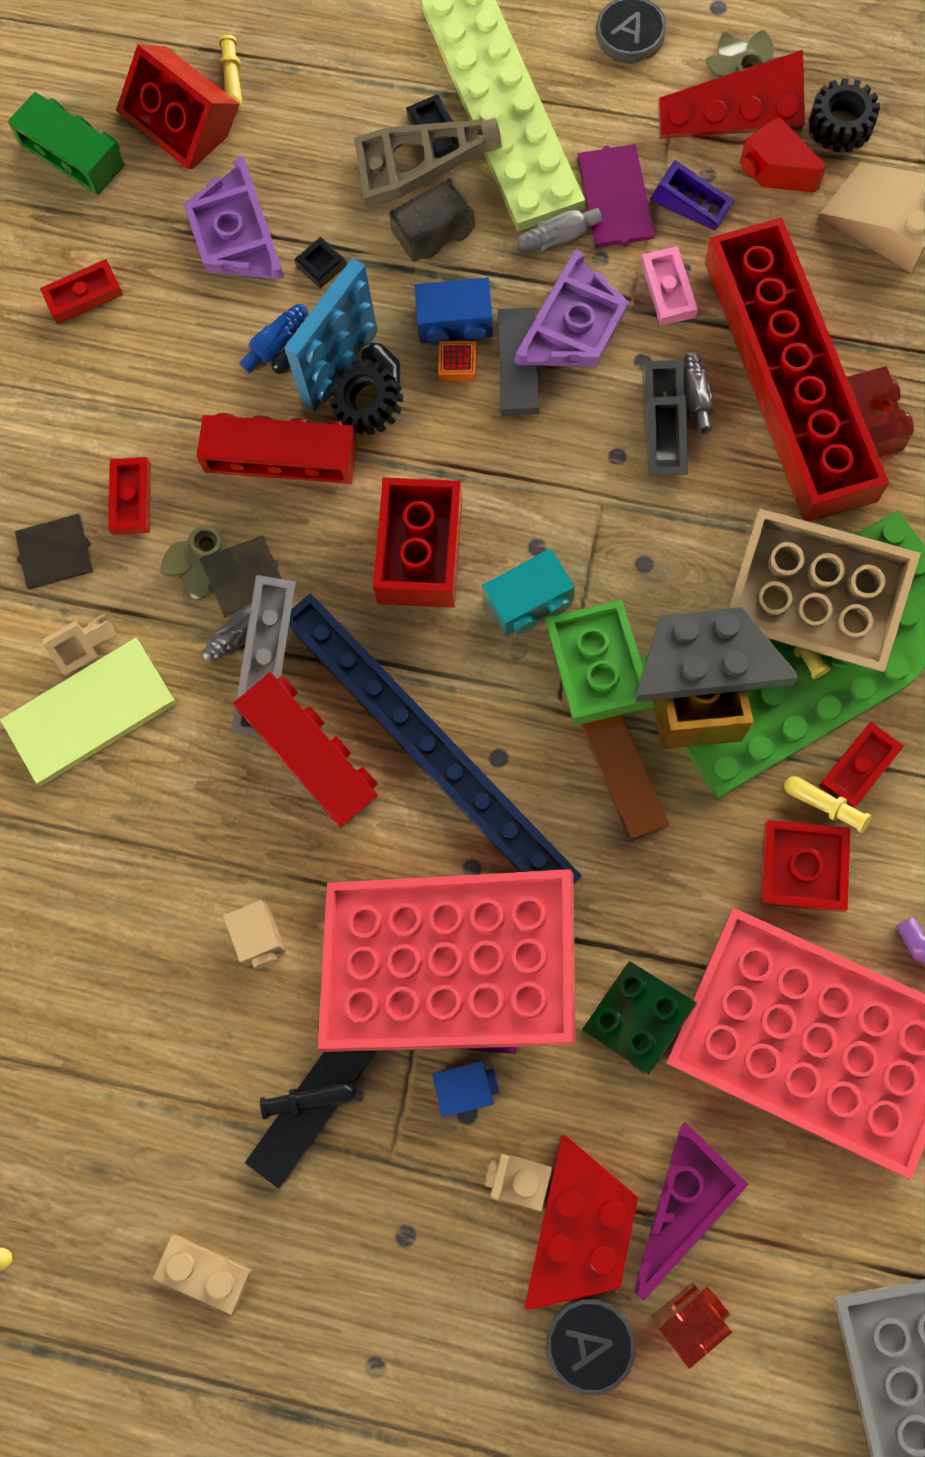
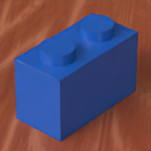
M489 277L414 284L420 343L438 345L439 341L463 339L479 341L485 337H493Z

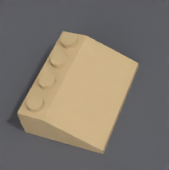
M759 508L749 536L729 608L742 607L769 640L885 672L921 553Z

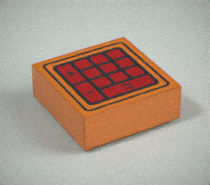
M439 341V381H476V341Z

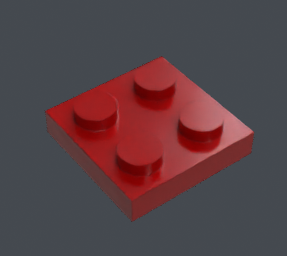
M766 820L764 823L760 904L835 912L847 911L851 828Z

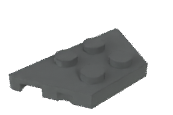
M742 607L661 615L635 694L636 702L790 686L794 685L798 677L796 671Z

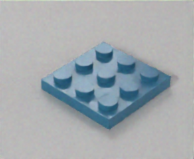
M353 258L284 347L302 405L314 412L322 402L328 401L332 396L329 391L330 387H335L336 382L333 381L335 376H342L343 372L341 369L345 365L352 369V362L356 361L357 354L364 345L367 346L373 341L377 333V324L366 268L364 264Z

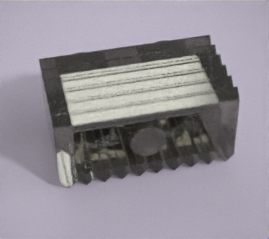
M448 178L446 182L442 181L440 185H435L433 189L429 188L421 196L417 195L415 199H410L408 203L404 202L402 206H398L395 210L392 209L389 213L393 235L396 236L397 241L403 246L412 262L421 258L429 259L434 257L442 246L453 240H464L470 235L472 229L475 228L474 209L452 178Z

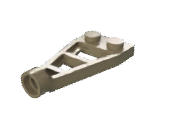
M496 118L482 122L479 119L387 127L354 137L363 198L367 206L402 197L483 152L503 148ZM458 137L460 145L458 149L441 158H435L432 145L435 140ZM406 145L422 146L425 154L423 162L407 172H398L395 158L396 149Z

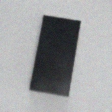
M438 94L406 107L407 117L412 125L453 122ZM458 137L441 138L432 143L435 158H441L455 151L460 146Z

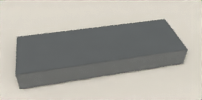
M535 307L498 309L502 416L539 414L537 365H518L514 363L515 354L535 320Z

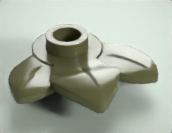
M765 30L757 32L748 43L727 32H723L718 44V54L706 58V64L712 74L722 77L770 61L774 55V46Z
M201 526L191 532L188 540L180 541L170 546L163 557L161 573L169 576L183 575L184 585L188 594L193 600H200L214 590L218 580L227 584H235L239 574V564L236 556L226 549V541L221 531L212 526ZM205 541L214 543L213 548L209 551L201 550L200 546Z

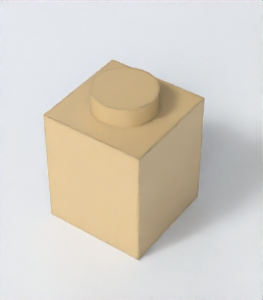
M263 900L223 915L240 963L246 966L253 965L254 969L263 968L278 960L277 954L286 951L270 907Z

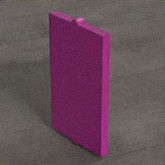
M636 144L612 148L606 145L600 150L578 153L577 158L587 209L590 211L599 208L602 216L601 223L591 226L595 248L618 244L626 247L631 242L654 239L655 233Z

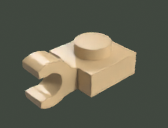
M103 614L92 620L83 630L78 622L74 621L42 639V643L61 673L65 676L97 658L98 654L94 646L116 635V632L107 615Z

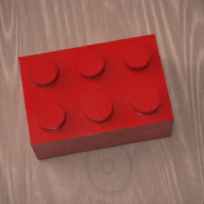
M382 478L373 590L378 604L455 608L463 505L461 481Z

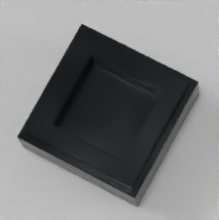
M322 237L318 238L294 259L296 267L319 288H322L346 267L345 258Z

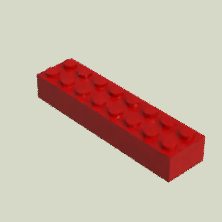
M777 218L710 237L705 265L802 519L811 522L877 503L888 486L889 481L783 218Z

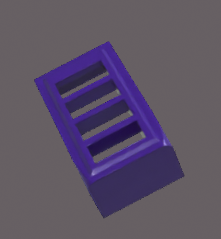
M677 160L673 161L650 198L658 205L714 231L717 230L735 201ZM671 185H675L679 188L676 190ZM685 191L692 193L689 198L683 195ZM698 197L705 199L701 206L695 203ZM712 203L718 205L714 214L707 211Z

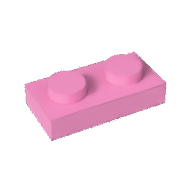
M678 246L642 254L641 265L660 326L696 318L698 308Z

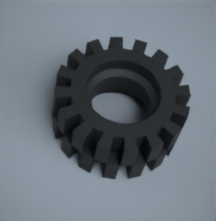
M842 78L840 85H838L836 80L830 81L829 87L824 85L815 97L809 118V131L814 133L813 139L816 143L823 139L821 147L828 149L831 144L834 145L833 152L839 153L841 146H845V152H851L854 145L859 149L863 146L864 141L868 142L873 133L880 110V103H876L878 96L876 93L869 95L871 87L866 84L863 89L860 88L861 81L856 79L853 85L848 84L849 78ZM845 110L852 113L857 119L842 121L835 118L831 112Z
M364 359L362 364L358 360L353 361L352 370L345 365L341 369L345 375L342 378L336 375L333 379L338 384V387H330L329 393L335 397L329 399L330 406L335 409L333 411L335 416L346 425L353 426L354 431L363 434L365 432L368 435H374V428L383 432L386 430L383 423L387 421L392 425L396 421L391 416L392 413L400 414L402 410L397 402H403V395L399 392V390H402L401 385L378 362L374 364L371 360ZM375 385L378 389L375 402L365 410H358L355 406V399L360 390L365 386Z

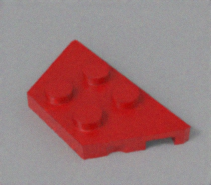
M561 1135L525 1301V1308L530 1310L619 1289L621 1287L638 1197L569 1137Z

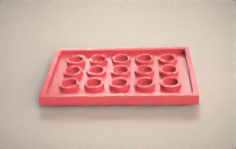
M570 869L327 883L318 1049L320 1051L343 1052L576 1045L573 873Z
M732 908L692 999L697 1002V1005L680 1028L665 1064L893 1173L912 1180L925 1146V994L738 909Z

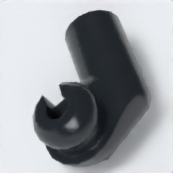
M371 343L369 347L364 348L362 351L363 362L364 359L371 360L374 364L378 362L400 383V362L383 344Z

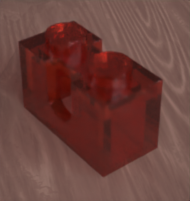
M887 366L847 376L878 456L882 457L904 451L913 435L914 423L909 412L900 410L897 402L901 397L900 387L897 380L891 378ZM880 410L884 415L876 414L873 411Z
M693 1282L651 1316L658 1329L688 1369L693 1367L733 1333L724 1322L730 1316V1313L707 1286L700 1291Z

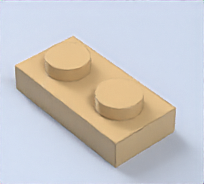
M173 1235L169 1239L153 1279L232 1315L237 1309L252 1269L177 1235Z

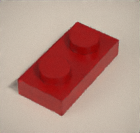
M107 259L40 288L57 325L123 296V292Z
M147 457L110 459L108 530L112 535L150 533L151 463Z
M870 721L818 786L836 799L839 797L845 798L847 800L846 804L855 808L904 745Z

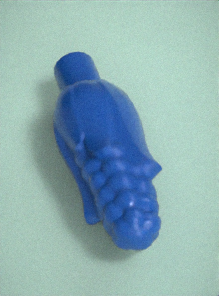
M295 304L288 311L283 312L281 316H278L269 326L266 325L250 340L248 347L251 351L239 362L240 366L250 374L261 361L264 363L272 361L281 349L286 346L287 341L296 333L301 323L305 321V317L308 316L307 307L304 304Z

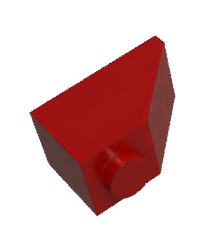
M777 117L744 141L740 164L744 172L749 177L754 178L762 187L812 193L820 188L826 165L780 117Z

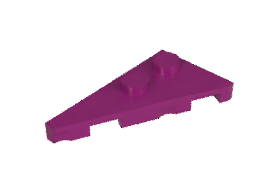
M686 1122L679 1128L634 1288L636 1294L643 1301L749 1185Z

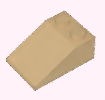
M860 162L823 208L818 218L912 273L925 256V174Z

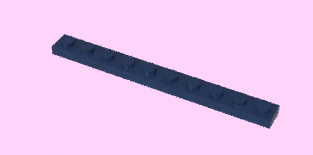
M311 593L291 609L290 631L519 872L570 869L573 873V885L582 878V875Z

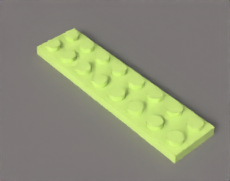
M421 0L422 11L469 120L481 119V122L492 118L497 120L503 148L483 153L517 232L534 227L536 222L551 219L563 212L585 209V198L496 0Z

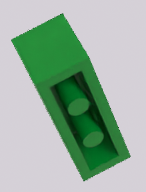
M34 92L7 121L21 146L97 195L105 189L125 166L119 153L120 146L110 134L106 132L99 133L80 115L74 117L65 111L63 106L53 98L48 100Z

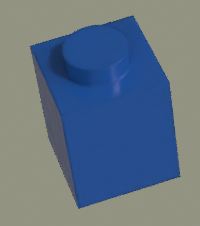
M483 1061L432 1074L442 1117L494 1105L492 1096L500 1094L494 1068L486 1070Z

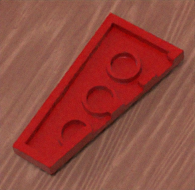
M803 50L660 97L658 100L659 139L757 132L777 117H780L792 130L802 129L805 126Z

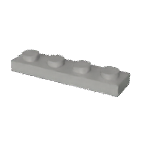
M256 575L237 699L269 672L276 679L281 677L296 584L294 581ZM235 709L231 733L260 737Z

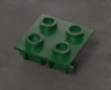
M629 961L582 1030L629 1061L637 1070L649 1075L697 1005V1002Z

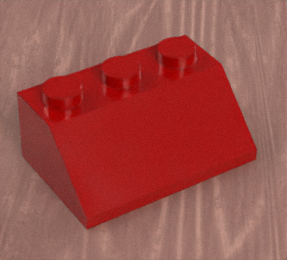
M137 44L116 112L184 167L194 169L228 137L240 104L168 47Z

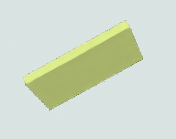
M134 638L6 715L0 721L34 781L42 787L173 707L177 702L140 641Z

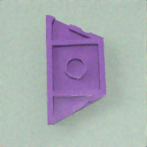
M238 157L233 161L235 168L222 179L216 176L206 185L202 192L196 193L184 204L206 272L282 279L284 274L244 157Z
M575 249L517 350L514 363L518 365L597 367L627 311L629 302L617 290L609 286L608 280L599 271L593 273L583 262L584 255Z

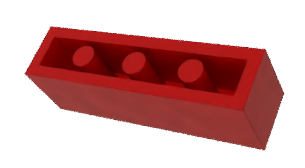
M217 413L216 415H203L196 457L204 473L352 484L358 442L354 427L340 421H330L324 424L311 423L302 418L284 421L273 420L263 415L243 418L229 413Z
M269 672L234 701L233 705L341 829L377 798L378 794L374 791V788L378 783L363 766L359 770L353 767L347 760L351 752L337 736L330 740L320 729L325 723L311 706L303 709L297 703L294 697L298 692L286 677L282 675L279 679H276Z

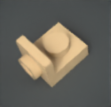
M501 1153L499 1162L495 1160L490 1161L484 1186L492 1188L491 1199L498 1201L500 1199L542 1211L552 1167Z

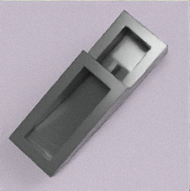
M683 360L645 361L642 373L648 475H687L686 396H684Z

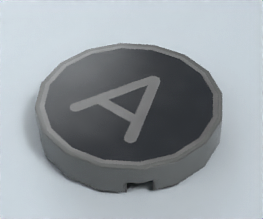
M649 0L612 1L600 12L597 20L596 37L600 43V48L604 54L619 62L636 63L638 58L646 56L649 59L663 46L667 27L665 15L656 4Z
M579 1298L565 1304L553 1318L547 1332V1357L553 1373L566 1387L581 1394L601 1395L617 1388L629 1375L635 1359V1337L627 1318L615 1306L600 1298Z

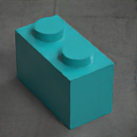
M550 548L484 583L482 589L483 599L505 636H508L514 632L522 634L529 631L537 624L536 620L549 613L551 616H555L567 610L571 606V602L574 601L575 586Z

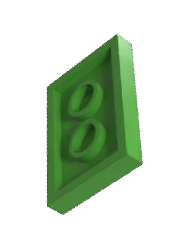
M622 600L545 618L546 628L574 726L653 707V700L636 702L635 694L644 669Z

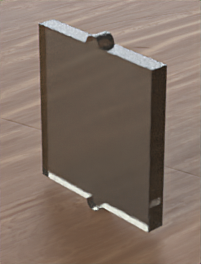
M79 513L15 531L20 554L17 557V561L22 565L26 587L29 590L93 572L88 550L91 542L85 537Z
M264 536L200 558L210 583L208 590L210 593L215 594L224 618L235 614L243 606L252 603L256 575L282 579L278 571L279 561L273 559Z

